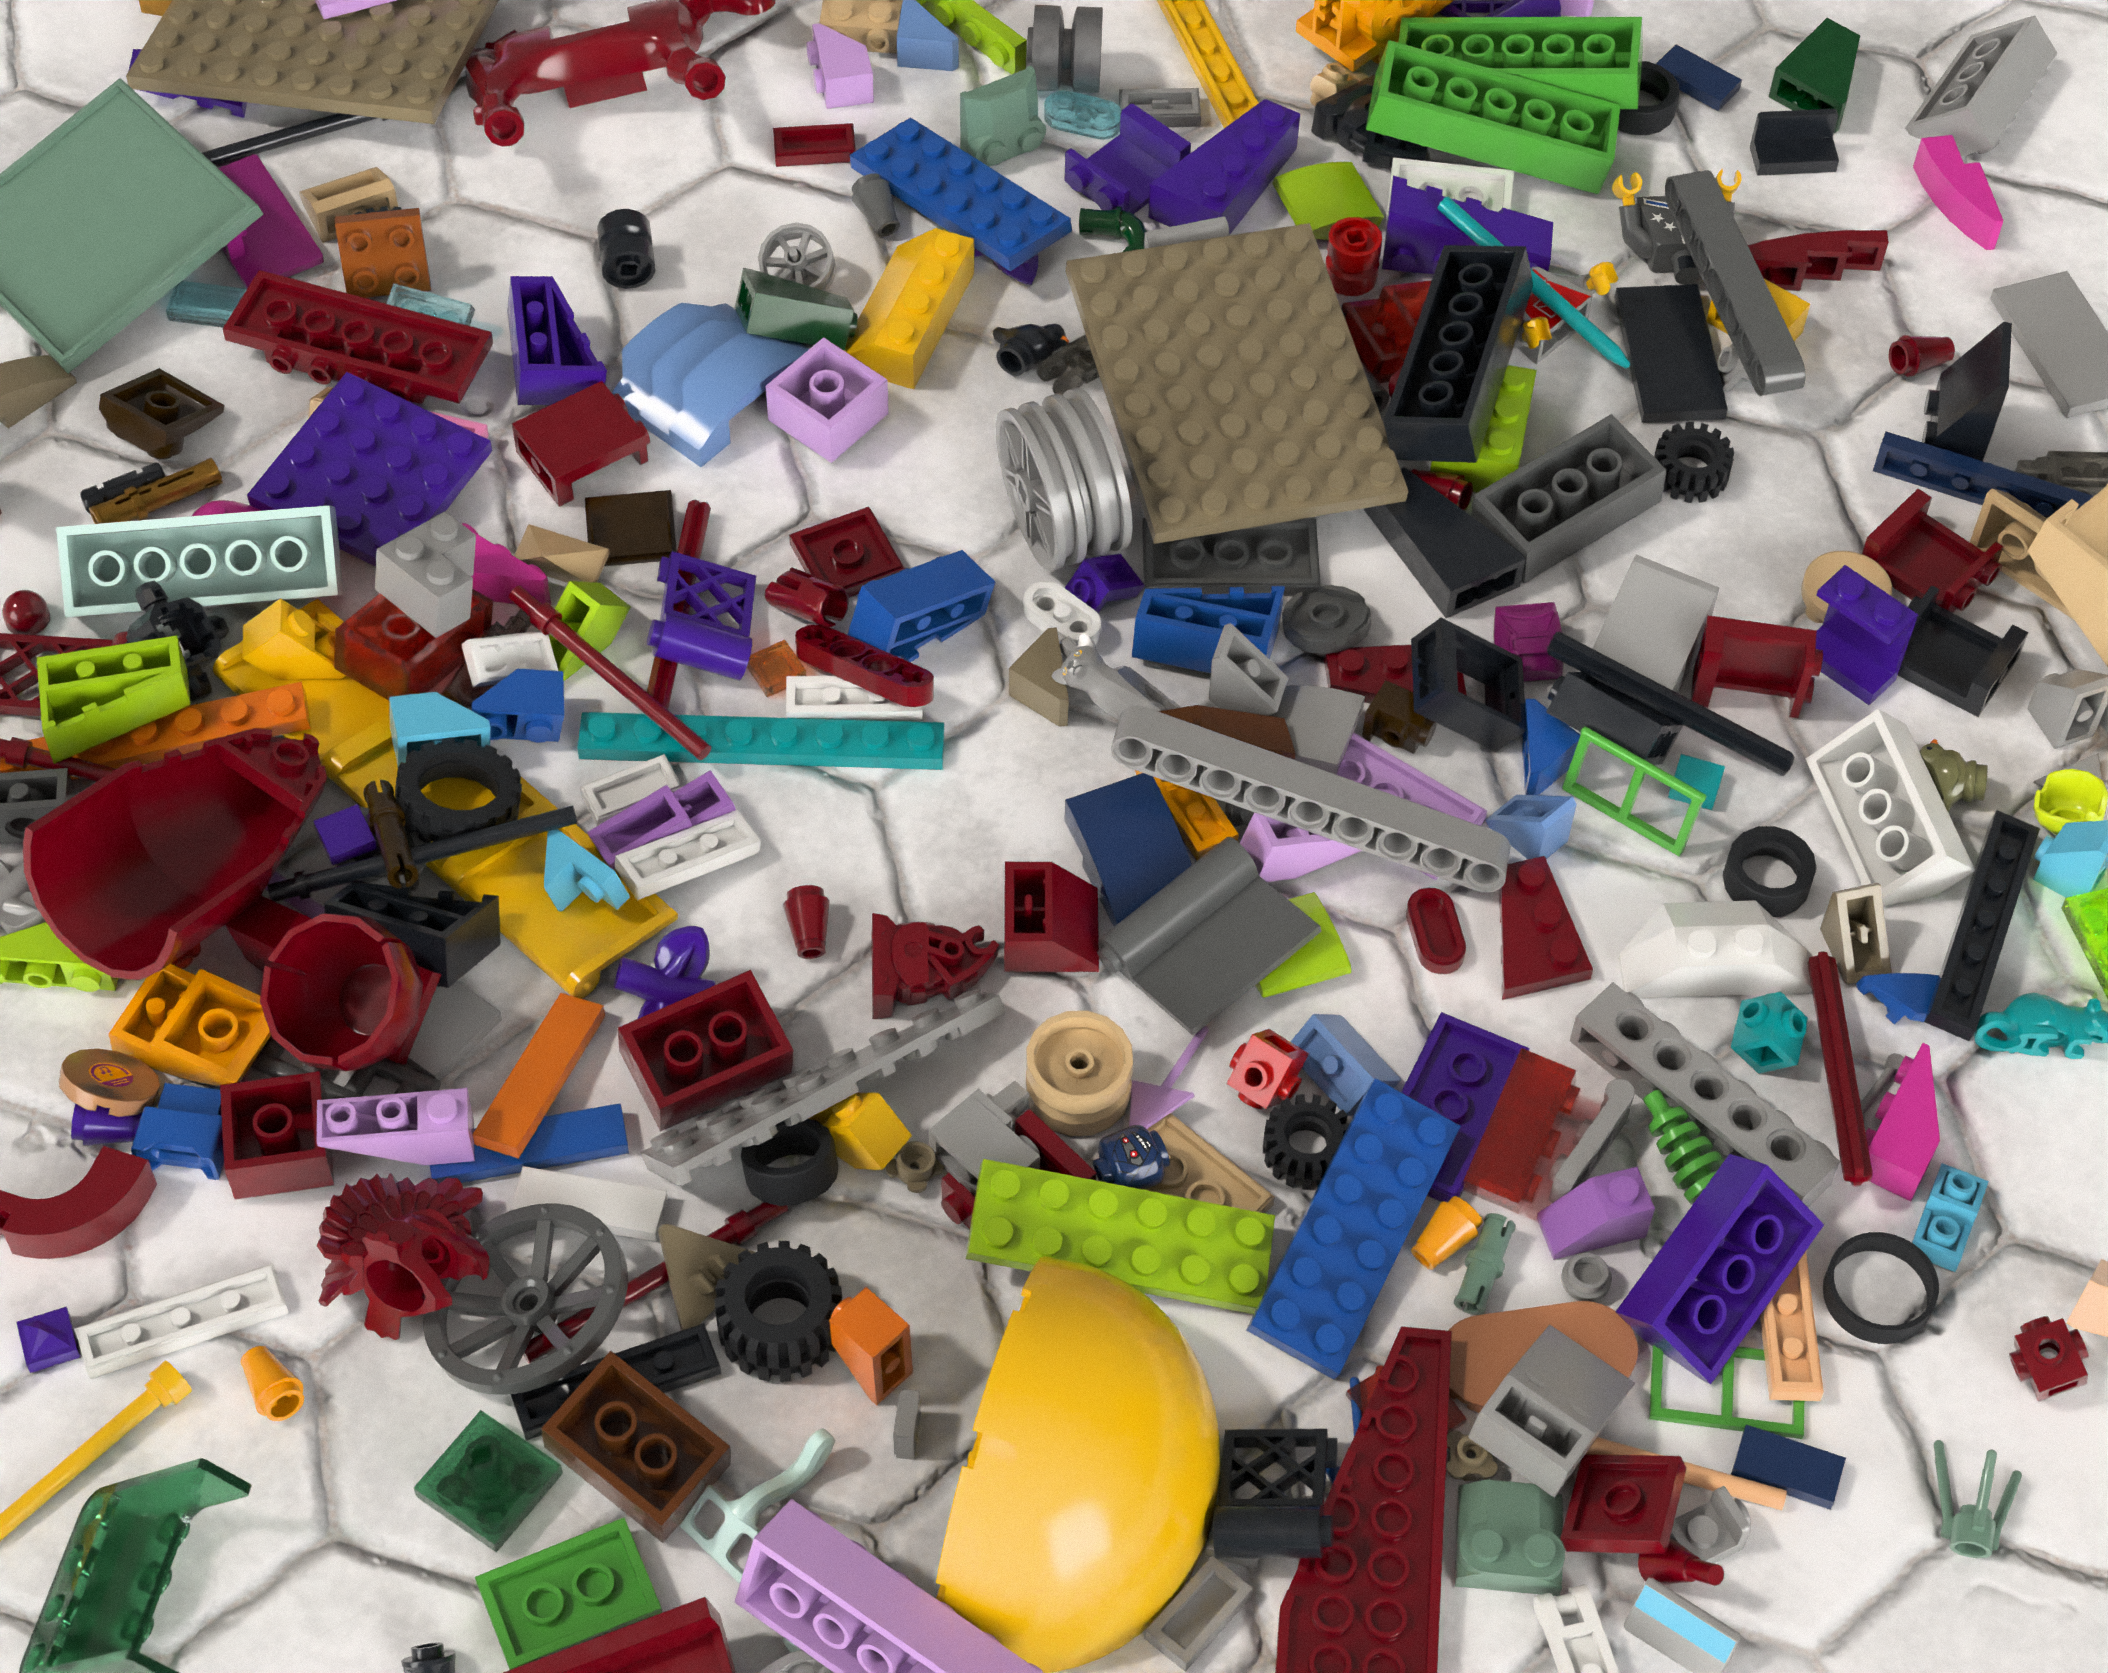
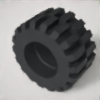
M779 1241L778 1247L769 1248L768 1242L757 1244L758 1252L751 1254L746 1249L738 1254L739 1264L736 1265L729 1262L723 1270L724 1279H718L714 1303L721 1346H725L726 1356L732 1363L739 1360V1368L742 1372L750 1375L753 1370H757L759 1380L770 1382L771 1375H780V1382L792 1381L791 1374L797 1372L804 1378L812 1374L813 1364L816 1363L822 1368L829 1361V1351L836 1352L831 1342L829 1319L836 1306L842 1301V1289L839 1286L838 1275L834 1267L828 1269L827 1259L823 1255L818 1253L811 1257L810 1247L801 1243L797 1250L790 1248V1241ZM777 1298L792 1299L807 1308L796 1320L781 1325L764 1323L752 1315L760 1305Z

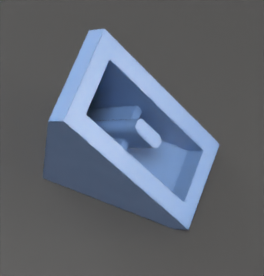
M903 0L897 32V67L945 71L956 70L959 68V38L917 1Z
M1515 795L1485 820L1490 829L1504 835L1509 840L1510 845L1526 859L1545 856L1547 859L1568 842L1577 804L1573 796Z

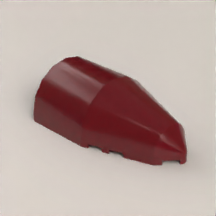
M253 728L205 741L203 748L185 754H182L178 749L165 752L164 759L145 765H142L139 760L125 763L25 828L23 839L24 874L35 906L55 936L80 960L113 978L142 980L162 970L258 902L324 791L327 775L325 766H321L318 753L320 744L318 739L304 733L303 740L272 737V730Z

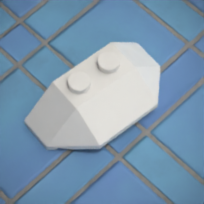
M1756 900L1662 903L1619 955L1623 990L1633 993L1638 998L1766 995L1780 991L1783 994L1812 993L1806 948Z

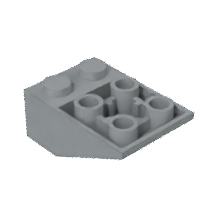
M1549 1325L1511 1369L1484 1405L1468 1438L1555 1498L1631 1391L1635 1382Z

